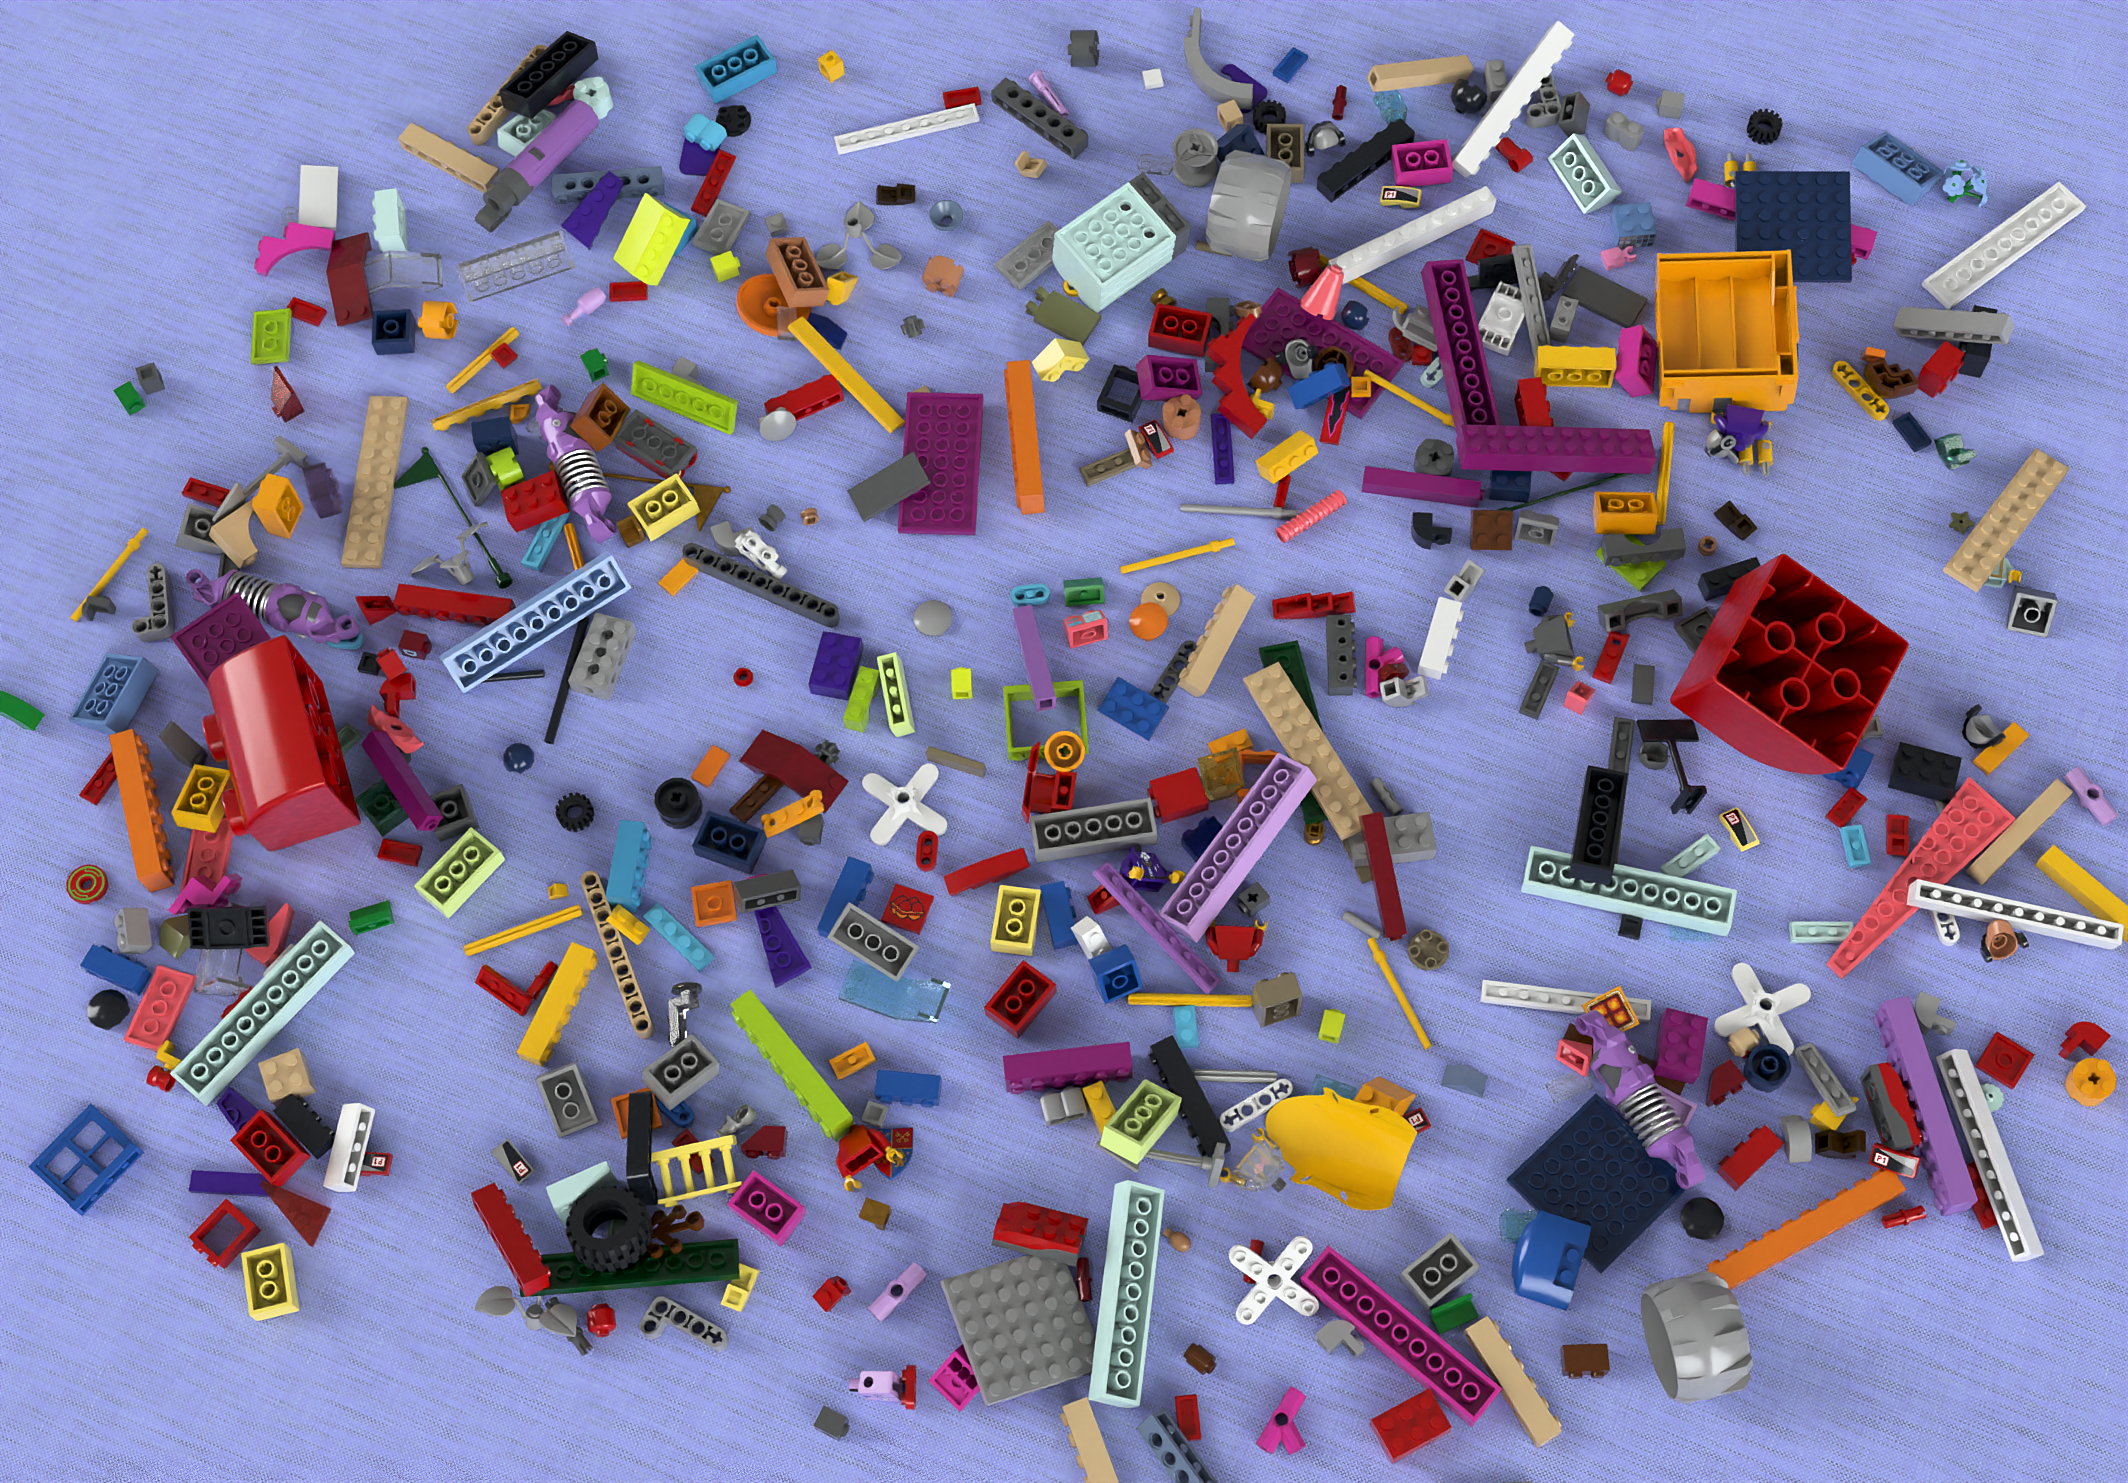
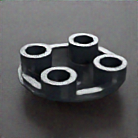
M732 105L719 108L715 122L725 128L727 137H736L748 130L751 124V116L744 105Z
M113 989L97 993L90 1000L87 1007V1016L90 1022L103 1030L112 1029V1027L121 1023L130 1012L125 995Z
M1697 1197L1691 1199L1683 1206L1681 1223L1689 1237L1707 1240L1714 1238L1720 1233L1724 1225V1215L1716 1202L1708 1198Z

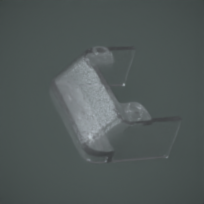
M230 903L229 905H227V906H225V907L243 906V905H239V904H236V903ZM201 949L194 992L203 995L237 996L248 990L249 985H246L242 981V976L238 975L242 949Z

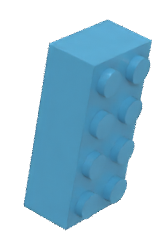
M758 34L694 66L697 80L714 104L777 73L775 58Z
M620 820L605 895L612 910L619 903L627 911L637 913L638 906H641V887H644L646 882L644 871L649 866V856L647 855L648 850L652 849L653 838L650 836V832L647 830L644 822Z

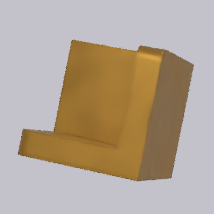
M634 514L616 523L620 535L628 548L646 540Z
M866 1197L859 1218L875 1224L877 1229L884 1231L892 1210L889 1205Z

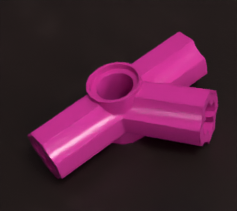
M1371 636L1365 640V696L1370 698L1382 696L1380 683L1383 682V673L1405 661L1401 650L1396 646L1383 652V639ZM1375 665L1378 669H1372L1370 666Z
M1291 1386L1289 1387L1256 1442L1260 1449L1273 1454L1281 1441L1287 1453L1291 1455L1306 1447L1293 1422L1294 1417L1307 1397L1301 1391ZM1282 1415L1286 1417L1287 1423L1285 1425H1278L1275 1418Z

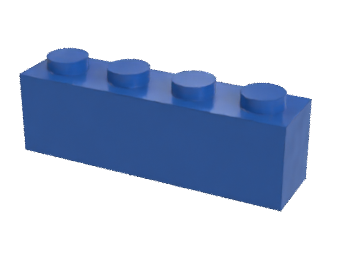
M848 856L817 927L819 936L827 938L847 903L850 902L858 907L860 901H864L867 892L865 890L868 883L871 884L874 878V872L870 863Z

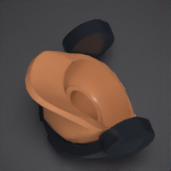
M1997 919L1989 924L1987 933L1982 936L1980 953L1984 961L1989 963L1993 961L1992 959L2001 960L2013 955L2018 948V944L2023 949L2029 947V944L2022 932L2017 933L2013 931L2007 921Z

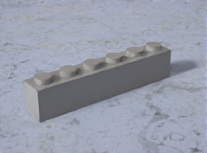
M1911 306L1900 307L1893 327L1899 337L2007 345L2015 324L2010 315L2006 313L1923 309Z

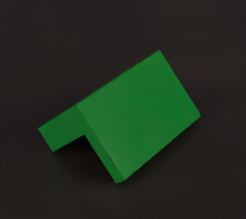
M1102 577L1063 581L1065 606L1105 603Z
M389 900L349 912L351 920L348 923L354 935L395 923Z
M1471 1293L1431 1310L1429 1317L1438 1336L1478 1319V1313L1471 1301L1473 1297Z

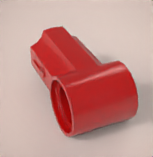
M1503 137L1496 145V150L1508 160V164L1514 172L1521 171L1533 162L1531 153L1525 148L1520 149L1509 137Z

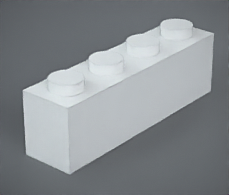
M1443 597L1438 598L1417 674L1441 680L1442 673H1447L1449 662H1446L1447 656H1452L1454 645L1451 642L1452 639H1457L1459 628L1456 627L1457 621L1461 622L1464 611L1461 610L1462 602Z
M361 1103L343 1104L323 1183L324 1187L337 1192L356 1191L375 1109Z

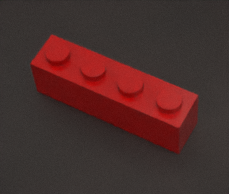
M829 374L811 383H805L802 387L795 390H789L779 397L769 399L764 403L767 415L776 411L779 407H784L798 421L844 401V397L836 378Z

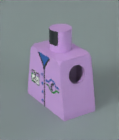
M861 1371L860 1378H850L849 1391L859 1392L862 1397L868 1400L901 1402L903 1383L902 1378L894 1371Z

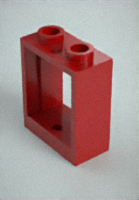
M225 1199L189 1238L194 1242L191 1246L200 1254L205 1252L209 1255L206 1260L215 1268L220 1265L225 1269L259 1234L261 1229L229 1200ZM229 1213L245 1229L220 1256H217L201 1240Z

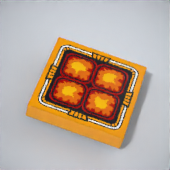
M1620 986L1581 1005L1585 1013L1597 1010L1610 1025L1623 1032L1640 1024Z

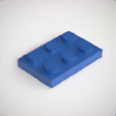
M1117 677L1097 711L1149 741L1168 711L1169 706L1122 678Z

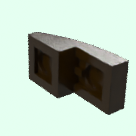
M897 183L896 187L877 185L876 205L915 203V185Z
M1730 500L1713 513L1730 532L1742 541L1758 529L1746 513L1742 515Z

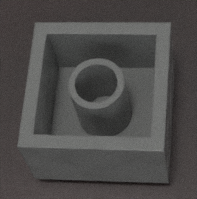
M463 784L430 795L443 815L438 826L434 829L440 841L466 833L470 827L473 829L479 828L468 793Z

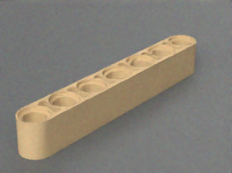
M537 45L529 52L468 125L467 130L474 145L479 146L486 143L512 112L503 108L499 90L546 50V46Z
M2057 778L1966 870V873L1979 884H1985L2074 791Z

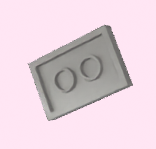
M717 199L693 238V246L716 255L730 251L751 216L750 211Z

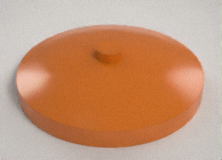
M760 274L747 279L740 286L737 293L736 309L740 318L750 328L764 335L773 337L793 335L788 329L789 324L802 316L808 321L811 314V307L789 308L774 274Z

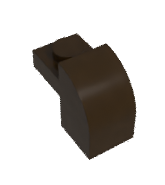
M1830 1129L1815 1133V1154L1835 1159L1856 1158V1154L1866 1152V1131L1859 1129L1841 1133Z

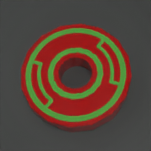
M90 864L80 866L69 875L66 882V891L79 904L87 905L94 901L97 902L107 892L109 886L107 876L98 866ZM86 881H92L90 888L83 889V884Z

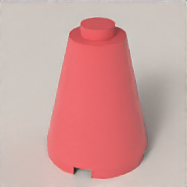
M1335 264L1327 266L1301 298L1300 306L1314 316L1321 314L1324 315L1322 319L1332 320L1336 313L1344 278L1342 268Z

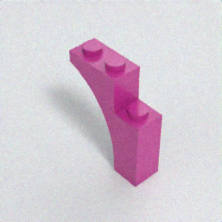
M289 222L288 227L285 226L283 237L286 240L263 236L262 240H259L258 251H260V255L255 260L254 269H257L256 272L259 275L267 276L272 267L289 254L309 249L331 251L336 233L334 230Z

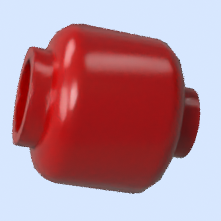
M1616 69L1614 73L1610 72L1605 80L1608 83L1607 90L1620 97L1628 94L1634 82L1632 81V76L1621 69Z
M606 1303L591 1306V1309L587 1312L588 1331L596 1334V1337L609 1336V1332L616 1328L614 1309Z

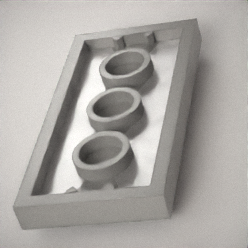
M1047 221L994 264V268L1019 291L1054 264L1052 260L1054 234L1059 229L1050 221Z

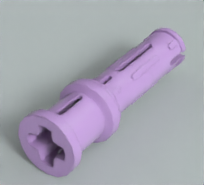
M1041 70L1033 72L1028 79L1029 82L1034 84L1037 88V93L1043 95L1049 105L1060 116L1066 118L1069 115V111L1052 90V84L1044 78Z

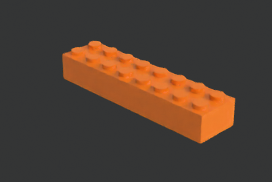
M1030 360L1007 362V369H1004L1017 508L1021 507L1022 515L1044 513Z
M133 729L109 735L137 879L150 893L174 886L173 878H175V872L169 863L172 857L165 843L168 842V837L165 830L162 829L164 818L158 809L161 803L158 795L155 794V789H157L156 781L151 775L154 769L147 755L150 754L149 746L143 742L141 735H137Z

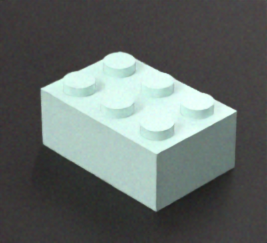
M397 188L374 191L375 199H372L373 209L376 214H373V221L376 226L374 237L378 241L380 251L384 252L386 258L408 255L405 207Z

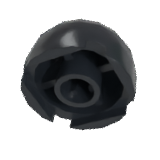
M1458 79L1451 91V101L1455 106V110L1460 114L1477 113L1484 107L1488 96L1481 88L1476 85L1471 87L1468 85L1469 81Z

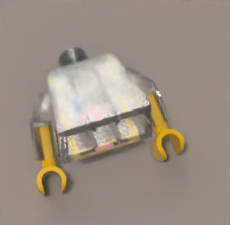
M1258 1128V1133L1261 1136L1257 1137L1252 1133V1140L1255 1142V1145L1233 1169L1235 1174L1232 1175L1230 1170L1224 1167L1222 1169L1228 1173V1176H1220L1219 1178L1222 1182L1227 1183L1230 1181L1231 1184L1243 1190L1257 1192L1259 1190H1267L1272 1186L1277 1192H1280L1287 1184L1279 1177L1285 1169L1280 1146L1268 1136L1265 1137L1264 1130Z

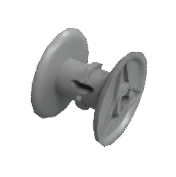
M1189 129L1179 134L1174 140L1172 148L1176 158L1173 166L1175 177L1180 183L1188 187H1201L1209 184L1217 176L1219 168L1215 158L1218 153L1216 138L1210 132L1203 129Z

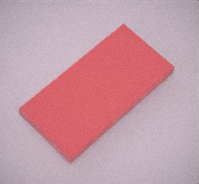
M226 817L222 818L216 833L192 829L181 892L192 877L205 875L218 885L224 875H226L234 835Z
M157 965L123 1040L157 1052L158 1048L166 1040H170L197 977Z

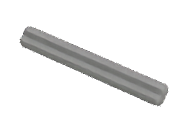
M1194 1069V1076L1197 1081L1274 1083L1277 1081L1276 1071Z

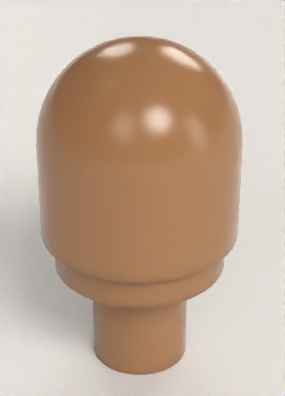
M1168 1227L1163 1232V1235L1170 1239L1169 1243L1177 1251L1186 1252L1189 1250L1191 1241L1184 1233L1178 1230L1174 1232Z

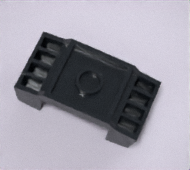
M253 902L249 906L210 907V904H197L187 908L190 949H248L268 947L270 945L266 902Z

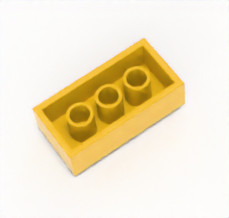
M1538 346L1533 366L1534 378L1541 377L1542 383L1546 384V386L1611 388L1616 370V349L1609 347L1590 348L1588 346Z

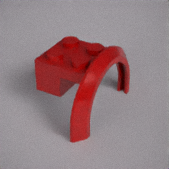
M1039 741L1031 748L1021 811V815L1026 823L1029 822L1030 813L1042 815L1072 810L1077 773L1061 772L1058 770L1056 775L1036 773L1040 749Z

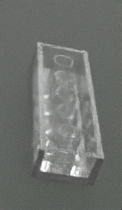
M563 230L553 231L550 234L535 237L532 240L517 243L514 246L499 249L496 252L481 255L478 258L455 265L469 303L576 268Z

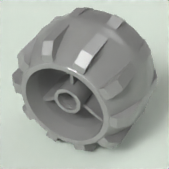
M1234 150L1226 155L1225 161L1222 162L1217 175L1207 217L1205 238L1212 251L1258 262L1270 259L1283 222L1291 182V167L1284 160L1240 150Z
M1706 1270L1650 1284L1643 1291L1641 1297L1642 1322L1655 1371L1668 1397L1675 1401L1689 1404L1744 1390L1751 1378L1749 1371L1753 1367L1748 1340L1749 1336L1739 1304L1728 1288V1283L1725 1279L1714 1272L1710 1273Z

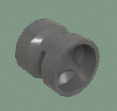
M770 504L767 508V513L762 514L759 522L767 530L773 532L777 528L778 522H781L786 515L779 507Z

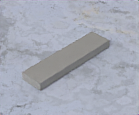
M1809 1043L1795 1048L1793 1055L1836 1118L1856 1111L1857 1106L1814 1044Z

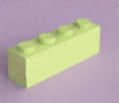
M896 652L879 656L877 661L890 729L896 737L914 733L915 727L902 660Z

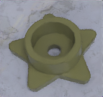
M1967 511L1962 514L1951 513L1953 521L1949 524V528L1964 534L1968 527L1974 526V522L1968 519Z

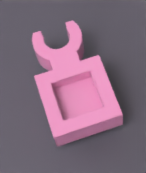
M1628 246L1623 251L1619 247L1603 250L1600 254L1606 270L1622 267L1625 265V261L1633 262L1636 260L1637 255L1628 254L1633 251V246Z

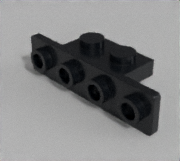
M1513 254L1478 259V275L1467 276L1470 291L1493 288L1498 286L1500 281L1508 285L1519 283Z

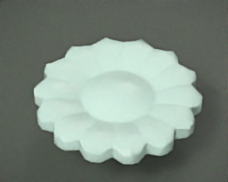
M1988 1083L1980 1085L1990 1112L1998 1111L2003 1105L2002 1102H2004L2003 1093L2000 1092V1088Z

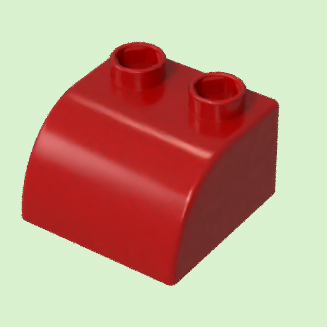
M1780 554L1734 582L1671 695L1670 703L1728 745L1760 763L1799 774L1822 775L1844 770L1908 650L1909 643L1786 554Z
M281 635L256 644L237 653L219 665L212 672L207 682L214 714L204 716L202 726L213 758L217 762L227 760L234 788L223 791L222 803L226 818L235 836L240 837L250 834L267 851L273 852L360 825L359 812L323 682L287 636Z

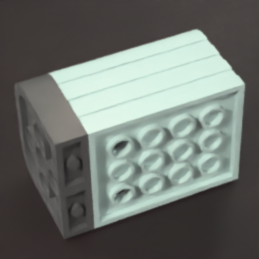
M1142 172L1054 234L1052 260L1061 277L1068 282L1071 288L1074 287L1078 296L1086 306L1098 313L1185 252L1191 226L1145 173Z

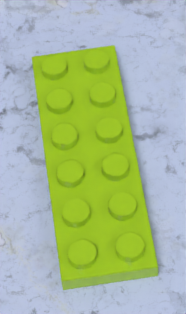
M639 360L633 363L631 395L731 435L734 432L738 400Z

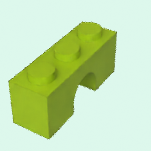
M860 666L843 716L846 729L865 732L870 717L871 700L873 697L876 698L881 684L879 670Z

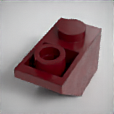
M1731 1059L1715 1068L1709 1077L1706 1106L1708 1108L1713 1104L1715 1106L1722 1104L1726 1100L1725 1097L1730 1093L1735 1095L1743 1089L1742 1085L1746 1079Z
M764 1125L741 1145V1151L747 1158L753 1159L759 1158V1156H767L769 1159L786 1157L788 1131L785 1126Z

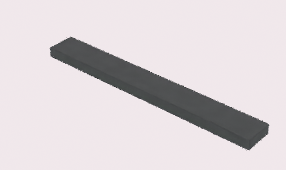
M1614 718L1608 769L1625 773L1629 772L1635 720ZM1622 814V820H1621V827H1620V833H1619V840H1618V846H1617L1615 864H1617V861H1618V853H1619V845H1620V837H1621L1623 814Z

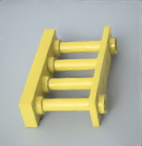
M728 1135L653 1152L651 1162H657V1166H660L666 1197L665 1199L658 1200V1204H665V1208L677 1206V1201L727 1190L728 1194L736 1193L744 1183L742 1181L736 1182L730 1152L732 1149L731 1145L737 1144L736 1136ZM719 1148V1152L722 1151L728 1184L716 1187L709 1154H711V1150ZM698 1153L702 1159L707 1189L695 1192L689 1159L691 1154ZM678 1158V1161L681 1162L686 1194L674 1196L668 1167L669 1159Z

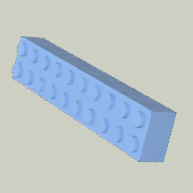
M605 552L438 657L464 694L631 589V586L612 555Z

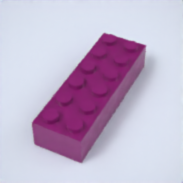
M1130 1042L1003 1056L1007 1093L1011 1092V1094H1022L1026 1090L1041 1092L1045 1088L1060 1090L1070 1085L1084 1087L1088 1083H1097L1099 1081H1102L1103 1084L1114 1080L1121 1083L1133 1078Z

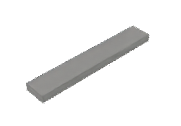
M1531 244L1515 245L1512 247L1533 357L1535 358L1538 346H1551L1532 246Z

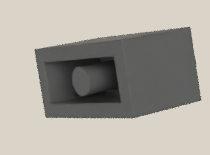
M1580 91L1563 96L1558 125L1568 138L1573 133L1578 135L1585 134L1590 104Z

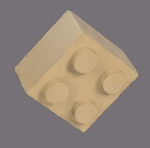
M299 1048L258 1063L269 1101L275 1107H278L291 1094L298 1099L300 1096L303 1098L316 1093L306 1056Z

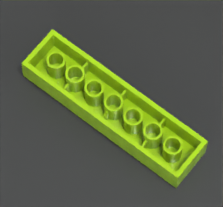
M749 989L733 1001L730 1005L733 1010L731 1015L734 1018V1022L740 1029L743 1028L749 1041L759 1049L758 1051L765 1060L768 1059L771 1068L777 1076L780 1075L782 1077L783 1083L790 1092L794 1090L795 1098L802 1107L806 1105L812 1120L815 1123L819 1121L824 1135L828 1139L832 1137L836 1142L847 1134L850 1127L855 1125L852 1115L752 990Z

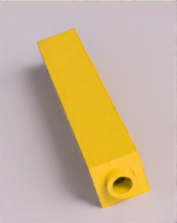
M2053 844L2035 866L2098 919L2123 924L2122 939L2128 943V906Z

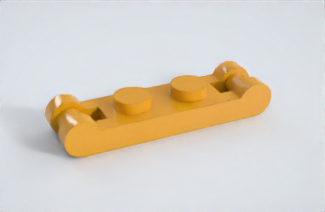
M813 790L810 792V795L776 812L762 815L761 824L764 825L762 830L765 831L766 837H772L824 811L823 803L821 802L822 792L820 790Z

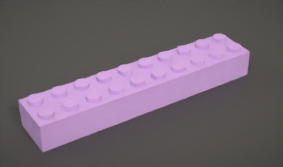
M1277 753L1158 915L1172 929L1196 943L1199 941L1317 781L1310 769Z

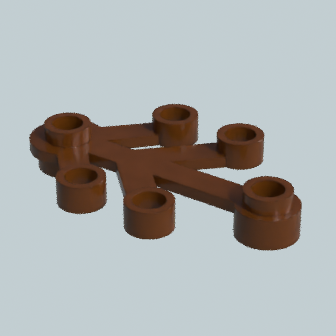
M677 1205L668 1216L663 1210H658L651 1218L652 1227L658 1224L653 1229L651 1238H657L668 1245L672 1253H679L683 1248V1244L679 1239H674L668 1234L686 1229L700 1231L705 1225V1220L700 1212L694 1211L686 1217L685 1221L672 1224L676 1219L680 1220L686 1216L687 1211L682 1205ZM651 1242L649 1246H646L652 1258L656 1259L662 1256L663 1249L659 1244Z

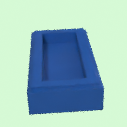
M1293 47L1274 69L1273 76L1288 84L1308 60V55Z

